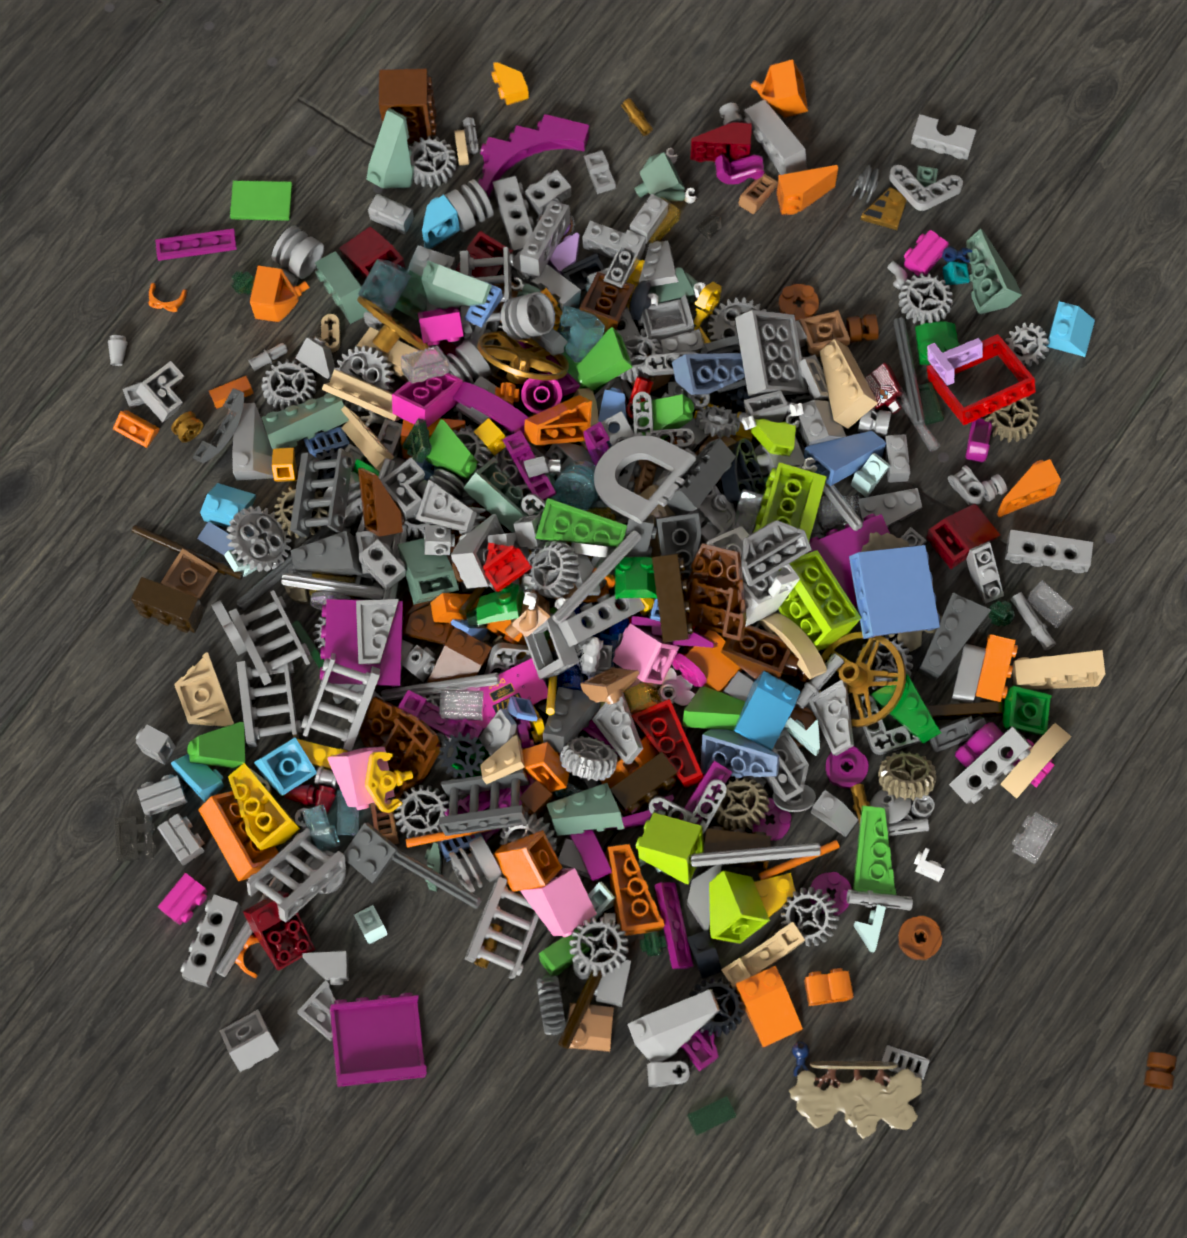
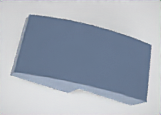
M209 521L197 538L222 555H225L228 550L234 549V547L228 546L232 541L226 538L228 533Z

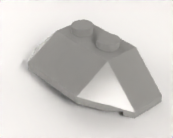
M773 521L745 537L743 540L741 567L748 586L754 585L811 551L805 531L779 521Z
M783 728L771 750L780 755L778 775L764 778L771 790L786 802L803 792L809 764L788 731Z

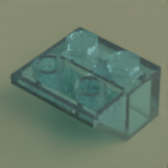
M377 259L358 295L389 310H393L411 275L397 264L388 260Z
M564 306L557 332L568 341L564 346V351L576 363L581 362L602 338L605 326L593 314L570 306Z

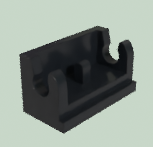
M596 253L562 269L561 273L563 277L583 291L586 289L587 276L602 271L605 268Z

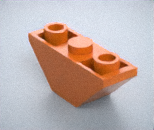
M646 736L640 739L643 750L631 764H627L621 757H617L616 770L611 774L610 778H605V780L599 779L602 784L607 783L611 789L657 755L658 752Z

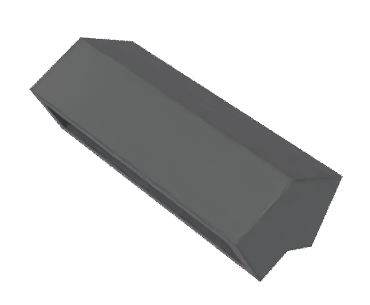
M553 328L549 333L531 337L551 355L564 353V346L568 343Z

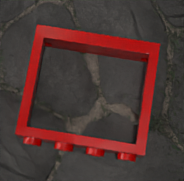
M998 334L981 341L982 358L955 368L954 375L998 355L1018 379L1019 383L969 406L963 407L943 382L940 375L935 372L932 365L927 366L928 381L963 426L1035 393V378Z

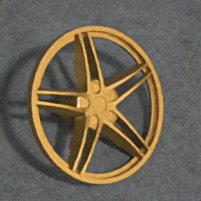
M362 296L357 298V301L384 324L372 340L381 350L388 354L401 337L429 356L435 353L426 343H423L422 339L404 327L405 325L400 324L398 320L384 312L380 307Z
M504 331L485 333L479 338L477 347L480 354L493 365L507 371L506 378L515 384H524L527 378L557 380L563 378L568 372L569 363L562 353L552 355L561 364L559 366L545 359L546 356L551 354L531 337L519 340L534 345V347L524 349ZM498 339L502 343L501 346L484 345L487 341ZM497 359L511 361L510 366L498 361ZM532 367L542 372H551L553 374L530 373L529 370Z
M855 632L841 637L832 643L821 656L824 664L826 660H829L831 653L838 655L845 663L836 671L839 672L840 679L847 683L848 695L853 693L855 705L861 718L851 720L852 727L868 726L885 718L896 707L905 688L906 668L903 658L898 649L882 636L867 638L869 640L866 646L863 647L856 663L850 662L834 650L848 641L863 638L862 632ZM876 640L874 649L871 651L874 641ZM880 643L885 645L893 654L897 663L898 673L871 670ZM870 651H871L869 660H868L867 664H865V661H866V659H867V657H868V655H869V653H870ZM875 677H881V678H898V681H893V682L877 681V682H875ZM897 685L894 695L888 704L872 716L868 687ZM863 694L865 697V703L868 711V718H866L862 699L860 696Z

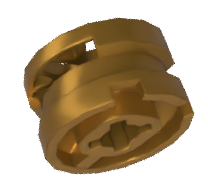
M192 411L179 416L171 427L172 432L178 435V438L183 443L197 437L204 426L200 419L195 418L196 415Z

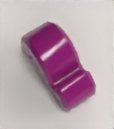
M722 154L715 160L717 178L725 184H739L747 178L756 180L764 175L763 158L759 155H751L729 162Z
M979 418L971 422L965 452L967 460L982 463L986 461L990 446L992 421L985 422L984 419Z
M989 722L955 752V757L965 768H968L1000 739L1004 733L994 722Z

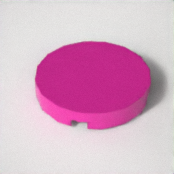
M679 653L676 654L672 662L674 669H679L682 672V677L690 684L702 687L707 682L703 672L687 657Z

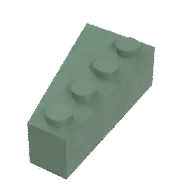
M327 393L324 397L309 399L305 403L296 406L291 405L284 410L270 412L266 416L261 417L272 450L286 446L289 448L297 446V441L303 438L312 439L316 437L315 435L320 430L326 432L348 422V418L341 411L344 407L342 399Z
M493 457L474 473L463 489L470 497L481 504L487 512L496 514L500 524L513 533L515 532L513 524L521 517L529 516L521 506L524 498L523 491L519 486H514L508 479L510 475L506 470H500L497 466L498 461ZM527 500L528 508L534 507L537 509L530 500Z

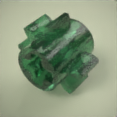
M237 271L231 276L233 278L231 286L239 295L243 293L249 295L252 292L255 279L248 271Z
M1005 600L993 603L989 608L991 609L989 612V618L992 619L991 623L998 627L1000 625L1005 627L1010 624L1015 616L1014 609L1011 608L1012 604Z
M659 931L645 933L644 939L640 940L642 952L647 951V956L649 957L663 954V948H667L665 936L660 937Z

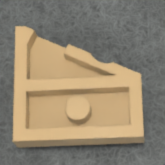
M517 735L513 736L481 764L482 779L486 784L525 767L521 740Z

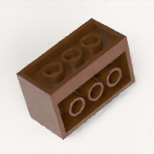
M427 69L379 70V109L382 124L386 112L390 108L406 117L409 134L408 144H413L414 141L420 143L421 137L424 141L428 140L429 136L433 140V136H436L435 97H433L432 77L428 76Z

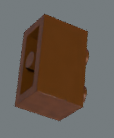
M538 780L519 799L525 812L530 816L536 813L537 819H540L548 811L546 804L555 801L552 793Z

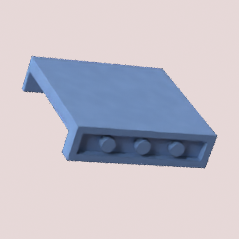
M925 545L858 552L849 556L858 611L862 618L860 623L863 639L921 630L931 631L940 627V616L936 609V595L933 592L932 586L933 578L928 564L929 555Z

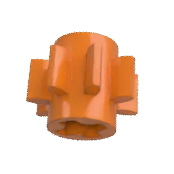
M504 382L501 383L500 388H495V395L512 406L514 402H519L520 393L519 389H516L515 384Z

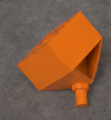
M793 60L771 65L764 83L752 82L751 88L757 90L762 100H765L774 111L782 116L789 117L808 112L803 76Z
M258 266L250 298L255 319L280 322L295 307L299 297L302 295L301 293L309 289L308 284L304 281L298 286H292L282 269Z

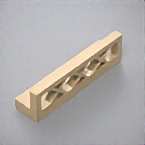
M335 369L330 383L323 385L322 390L393 421L402 419L392 412L393 393Z
M344 406L341 411L349 421L345 423L342 430L371 464L380 471L386 458L392 460L394 456L371 429L365 425V422L348 407Z

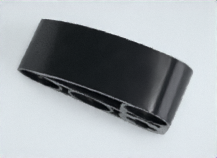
M743 438L728 446L736 457L731 463L732 466L721 476L725 497L731 504L748 502L763 495L766 491V484L753 445L748 439Z

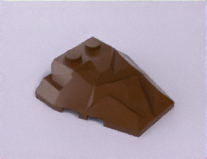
M702 544L691 565L693 570L689 578H685L688 585L686 600H689L691 613H688V619L692 621L693 627L723 633V637L743 641L746 610L740 552Z
M456 579L459 591L455 594H470V592L462 593L461 584ZM409 590L402 600V639L407 641L409 636L445 645L455 627L451 623L434 622L430 604L433 600L413 604Z
M377 696L372 698L358 734L365 747H385L386 753L393 754L390 760H388L389 771H412L413 779L405 780L401 786L396 785L393 789L397 799L404 798L405 791L410 793L412 787L425 780L441 751L439 750L441 745L438 743L437 734L423 720Z

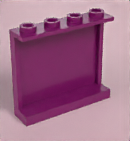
M873 513L864 517L863 527L857 531H854L849 524H846L844 526L845 529L841 531L834 529L825 533L826 537L819 539L817 536L809 540L811 551L808 553L818 550L854 607L858 605L849 556L862 551V547L869 542L870 533L877 532L881 536L886 533L890 534L882 514L875 516Z
M326 599V605L322 604V617H326V625L321 627V638H325V646H321V659H324V661L326 658L330 659L331 653H335L334 663L353 670L370 673L372 666L379 668L380 676L376 685L400 687L403 601H398L380 664L359 665L356 601L360 600ZM320 667V680H322L325 673L322 667ZM331 671L327 681L331 684L365 685L362 684V681Z
M403 993L397 998H391V995L378 996V1000H369L368 997L357 998L356 1002L347 1003V1000H336L334 1004L330 1005L337 1087L424 1078L427 1071L426 1065H424L417 1003L418 995L413 996L412 993Z

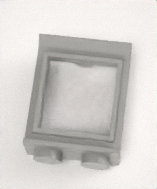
M686 294L681 299L659 303L657 307L656 305H650L648 309H644L641 319L637 321L638 326L643 327V329H640L641 334L643 333L645 337L651 335L653 339H657L660 345L662 339L694 331V322Z

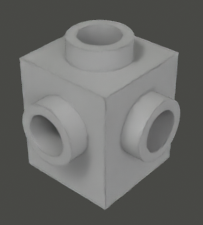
M425 525L424 554L450 555V548L455 545V534H451V528Z
M416 645L408 653V656L401 665L424 682L432 673L437 663L433 658L436 654L427 647L422 649Z

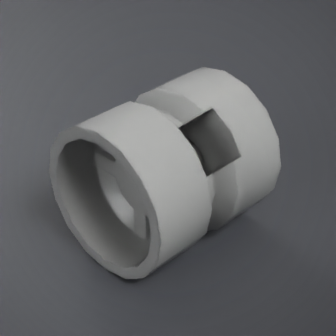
M872 408L860 418L858 432L873 431L878 436L886 437L891 412L884 410L875 412V409Z

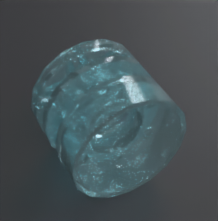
M585 460L570 462L554 483L553 488L556 491V495L553 497L555 501L584 511L590 508L598 497L594 485L596 466Z

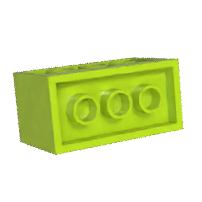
M779 462L776 469L772 468L770 476H768L766 491L760 503L761 509L755 521L756 527L752 533L773 521H779L804 530L809 542L826 476Z
M818 550L804 554L789 563L800 579L778 610L783 616L799 626L812 641L816 649L821 651L847 635L862 618Z

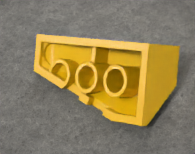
M245 763L228 776L240 808L239 812L243 818L246 833L259 850L283 844L300 830L289 814Z

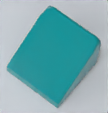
M949 262L943 267L946 285L970 282L967 264Z

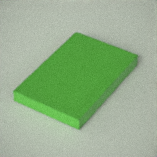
M233 181L231 219L290 220L292 182Z

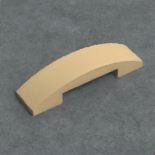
M774 613L759 621L768 633L777 634L798 657L797 665L809 679L826 673V666L818 650L804 631L793 621L779 613Z
M1054 723L1029 750L1031 753L1010 772L1001 783V786L1015 798H1018L1072 736Z
M792 922L775 933L769 940L723 968L722 971L734 988L736 983L762 972L802 944L805 939L795 923Z

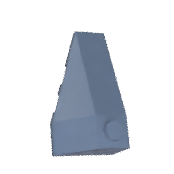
M741 353L684 354L672 362L676 382L691 395L710 394L745 378Z
M710 729L702 735L700 769L702 774H705L715 760L732 771L730 777L777 776L780 755L734 731Z

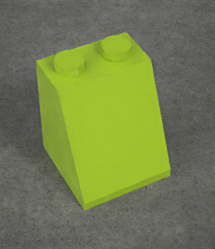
M653 812L651 819L645 823L643 836H639L636 843L639 858L689 885L696 870V867H693L691 864V855L704 852L702 826Z
M722 871L709 882L710 935L713 939L741 944L770 921L752 877Z

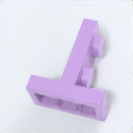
M977 338L944 353L940 351L935 343L927 346L928 361L946 385L954 383L955 368L982 358V342Z

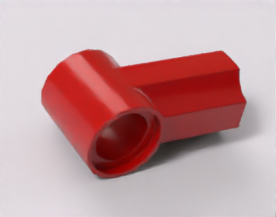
M636 377L626 407L627 415L634 419V415L630 406L633 404V398L639 392H646L650 395L654 382L649 379ZM641 398L640 402H645V398Z

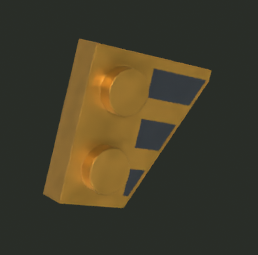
M889 188L862 213L861 220L897 230L907 199L899 190Z

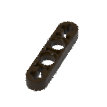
M1002 702L927 706L935 721L960 719L967 716H972V718L978 716L983 718L997 717L1004 714Z

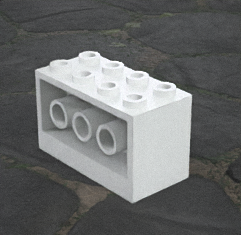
M740 526L708 540L705 544L740 552L742 560L743 540L749 534ZM778 570L752 586H748L742 571L746 610L745 627L776 613L790 592L772 597L768 592L773 585V580L779 573Z

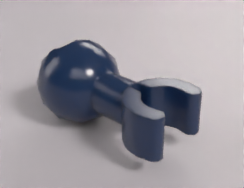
M949 246L943 250L942 257L946 262L960 259L969 263L970 260L963 255H966L968 252L971 253L972 250L964 247L957 251L954 247Z
M797 1042L792 1047V1054L796 1057L797 1067L793 1071L794 1077H797L800 1065L804 1071H809L805 1066V1058L809 1054V1047L804 1042ZM799 1043L803 1044L802 1049L798 1048Z

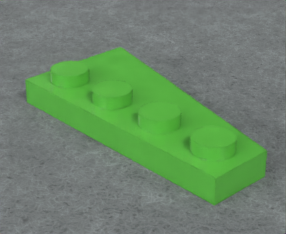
M547 498L535 539L618 547L623 542L627 525Z
M862 805L853 890L865 892L872 890L874 893L896 895L885 808Z

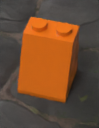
M697 628L695 631L717 642L718 647L684 646L677 653L687 657L703 672L707 679L703 686L723 692L728 686L729 680L738 671L741 673L743 669L721 653L726 641L717 632Z
M543 830L504 844L493 853L512 892L544 887L562 869Z

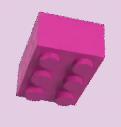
M448 307V309H436L418 313L423 343H428V346L440 344L439 340L447 339L448 342L458 341L463 336L458 308Z
M429 365L392 394V412L394 415L426 429L459 403L453 397L463 384V380L433 365Z

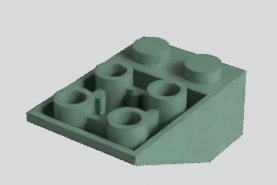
M424 538L397 544L401 560L406 566V579L413 604L434 600L442 593H456L459 591L453 568L447 556L425 555Z

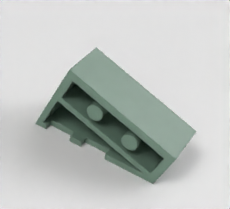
M336 251L315 262L317 278L320 282H324L325 289L329 294H332L333 300L340 307L349 323L352 324L363 318L364 313L369 312L357 301L359 296L365 298L363 290Z
M607 783L546 804L557 836L584 833V830L597 829V832L604 831V828L610 827L624 829L620 811Z

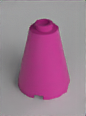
M529 378L524 383L521 391L522 402L530 412L538 414L561 403L562 389L556 380H535ZM544 396L546 399L538 400V397Z

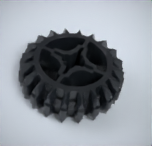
M711 978L709 983L704 979L701 985L696 984L694 986L695 990L690 991V997L712 989V992L722 995L720 997L714 996L717 1005L720 1004L719 1011L712 1017L722 1022L709 1020L700 1029V1033L708 1030V1036H712L713 1032L716 1033L717 1037H720L722 1032L728 1035L730 1029L735 1031L737 1028L736 1024L742 1022L741 1017L745 1014L742 1008L745 1005L744 1002L740 1001L741 995L735 994L737 987L730 988V981L724 985L722 978L717 983L714 978ZM727 1001H729L732 1008L731 1017L727 1014L728 1010L725 1008Z

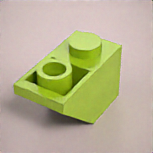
M755 419L757 426L751 428V433L770 454L790 457L794 449L796 425H790L787 422H771L767 419Z

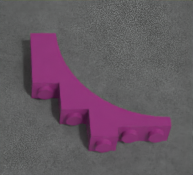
M544 114L543 120L538 122L537 130L516 125L515 131L510 133L509 142L488 137L486 144L483 143L481 148V155H483L484 176L483 179H479L478 184L489 198L493 190V182L498 181L516 163L531 155L555 149L585 151L590 135L589 125Z

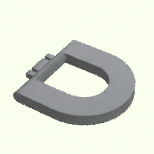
M654 436L631 437L612 446L600 458L594 472V485L604 504L642 524L658 504L663 507L666 506L667 500L670 501L675 495L674 492L680 489L678 485H684L685 480L681 477L696 461V458L687 451ZM650 460L672 471L648 500L618 484V476L621 470L633 461Z

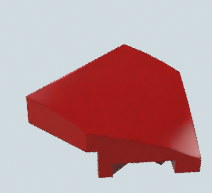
M488 543V555L483 569L497 592H500L532 568V565L520 549L511 545L504 546Z

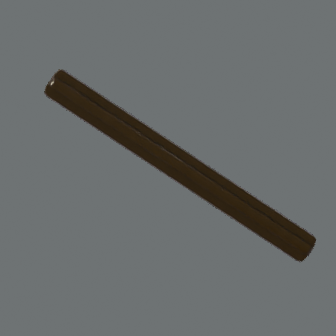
M609 934L606 942L615 950L617 943L613 936ZM601 956L598 958L597 963L608 961L612 956ZM592 969L559 1040L561 1047L570 1048L600 983L602 970H598L597 976H593Z

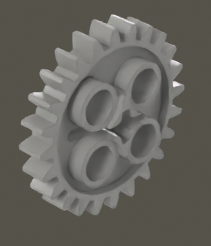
M735 298L734 303H731L728 299L727 306L720 303V310L715 308L714 315H710L711 322H708V328H710L708 335L711 336L710 342L724 339L725 335H737L736 321H730L727 317L732 316L735 318L751 310L760 311L761 304L753 306V300L748 304L745 298H743L742 302Z
M356 346L355 350L348 349L349 355L342 354L343 361H337L340 367L334 368V370L338 369L386 391L393 390L389 386V383L395 382L394 379L390 378V375L394 374V371H389L392 363H385L388 357L382 356V351H376V348H369L368 346H362V348ZM362 361V362H363V366H362V368L360 369V362ZM377 372V379L375 380L374 375ZM341 398L342 402H345L344 406L351 407V410L357 411L358 409V411L364 412L365 410L369 411L366 408H363L359 405H356L352 402H349Z
M252 506L248 509L244 508L234 515V518L229 522L230 526L227 528L230 534L226 538L232 540L228 546L234 547L231 553L238 554L237 561L244 560L243 566L250 564V570L257 566L258 572L263 569L268 572L271 568L275 569L288 557L286 552L291 547L287 544L291 540L286 538L288 535L287 531L282 530V525L274 518L275 512L269 515L267 508L261 512L260 506H257L255 509Z

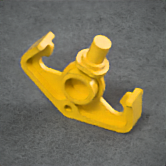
M712 282L701 291L695 305L702 309L696 308L697 315L693 321L694 325L699 327L703 319L713 315V311L718 305L721 296L722 286Z
M372 752L368 760L365 788L382 812L390 813L403 803L399 799H392L390 804H386L385 793L393 790L396 785L401 786L405 780L413 779L412 771H381L377 765V760L383 759V761H388L393 754Z

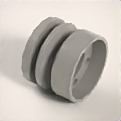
M474 179L468 182V186L466 184L461 186L463 195L456 189L444 195L457 211L459 228L462 232L476 225L474 216L480 222H483L485 217L490 218L493 216L488 196Z
M291 226L285 230L276 242L272 252V260L283 268L289 267V271L300 279H305L315 270V262L322 258L324 245L317 239L308 237L307 233L301 231L297 226Z
M535 292L506 300L501 309V321L507 335L519 341L549 333L554 326L555 312L549 298L543 293Z
M465 341L455 349L458 358L449 353L446 356L447 359L442 358L438 362L441 370L462 379L463 382L474 384L473 379L477 380L480 376L486 379L492 374L484 357L469 341Z
M351 472L344 526L348 527L361 522L363 517L359 475L356 472ZM328 487L323 498L332 496L333 487Z
M481 836L469 842L471 853L467 854L464 849L458 848L462 858L458 859L454 851L449 853L452 868L458 880L471 893L475 891L471 883L472 881H475L479 888L483 887L480 879L481 876L484 875L489 882L502 876L495 858Z

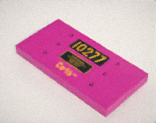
M532 658L499 674L500 683L497 685L472 688L457 695L468 720L483 727L484 730L499 709L507 710L510 697L512 696L529 699L532 705L547 699L548 688L544 680L539 679Z

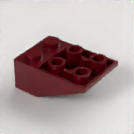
M732 122L691 138L690 160L715 162L717 157L723 154L729 162L750 156L752 123Z
M371 226L339 248L340 252L373 291H376L406 270L402 256Z
M479 231L466 251L474 259L504 257L503 247L506 246ZM508 248L510 254H513V250ZM460 263L455 270L457 272H460ZM504 265L475 267V270H472L474 278L504 275Z
M973 504L946 517L928 530L926 539L949 568L953 569L966 560L970 549L986 542L991 543L1000 534L979 507Z
M277 892L284 898L289 896L287 892ZM267 897L244 910L243 913L254 935L277 971L302 958L303 953H310L316 949L298 913L287 922H284L279 917V904Z

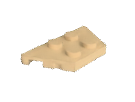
M208 652L204 653L203 658L174 684L189 724L221 727L232 725L234 722Z

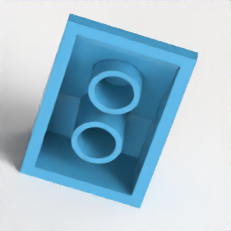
M763 671L752 684L734 731L771 751L796 704L800 691Z

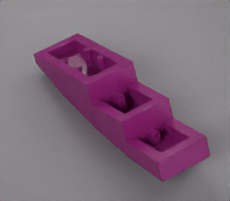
M632 616V625L652 626V635H662L660 621L652 620L650 617ZM693 630V634H690V639L672 641V645L718 647L717 642Z

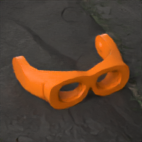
M151 283L149 289V305L157 309H162L163 307L168 311L176 312L184 303L187 295L186 289L182 290L179 299L171 302H161L153 296L156 284Z
M608 574L604 578L606 579V585L600 590L601 593L599 595H588L583 602H598L597 599L609 594V590H612L615 585V576Z
M250 935L235 963L246 974L256 979L257 975L249 971L244 965V955L247 949L253 944L259 943L256 937Z

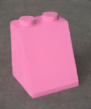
M630 623L624 630L621 644L614 652L613 662L623 669L638 670L639 675L637 678L643 682L662 685L679 646L672 645V642H663L661 636L652 635L650 630Z
M363 747L328 757L329 764L348 807H356L357 810L369 808L370 803H374V800L365 788L368 760L372 752H385V747ZM378 759L377 765L381 771H389L388 761ZM394 790L385 793V803L388 802V798L395 797Z
M575 868L561 869L544 887L521 890L523 896L553 936L567 937L575 932L574 929L578 925L584 926V920L590 923V919L597 915Z

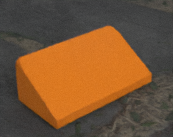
M246 376L209 391L216 409L223 407L233 388L243 392L244 398L254 394Z
M128 410L120 411L113 427L115 431L148 448L160 429Z

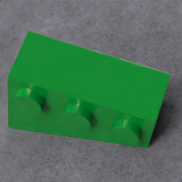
M906 674V683L901 699L889 714L917 739L925 743L942 732L915 684ZM897 685L884 686L870 695L878 705L884 708L894 695Z

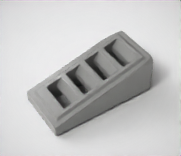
M887 1045L882 1061L889 1062L891 1053L896 1054L893 1061L895 1063H898L900 1056L904 1057L901 1068L896 1067L888 1070L898 1073L906 1068L908 1059L913 1060L910 1071L914 1073L915 1077H920L923 1081L930 1059ZM918 1062L921 1066L918 1073H915L914 1070Z

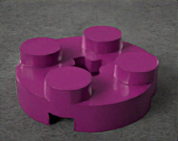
M512 716L516 720L517 735L521 740L522 750L533 747L534 741L532 738L529 739L528 730L531 729L529 720Z
M853 746L837 756L831 752L825 764L826 775L831 784L840 788L848 789L854 785L861 784L868 772L867 758L859 749ZM845 762H848L849 766L853 767L849 772L841 769Z
M768 798L769 805L767 806L769 812L764 814L769 817L772 815L775 824L769 823L767 825L765 824L766 819H759L760 826L754 824L752 825L753 831H750L752 834L757 831L765 832L767 836H771V841H777L788 833L791 814L789 811L777 807L772 798Z
M837 872L823 873L813 880L810 887H814L815 892L817 889H822V896L827 893V889L836 892L834 894L835 899L829 897L827 902L835 900V904L831 908H838L839 911L833 913L834 916L843 913L848 908L849 903H847L846 897L848 890H852L845 877ZM809 898L811 905H815L818 902ZM822 907L821 914H825V911H824L823 907Z

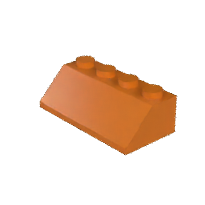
M233 791L211 796L198 809L238 881L249 879L252 874H256L279 853L275 846L259 850L247 835L243 818L239 812L240 808Z

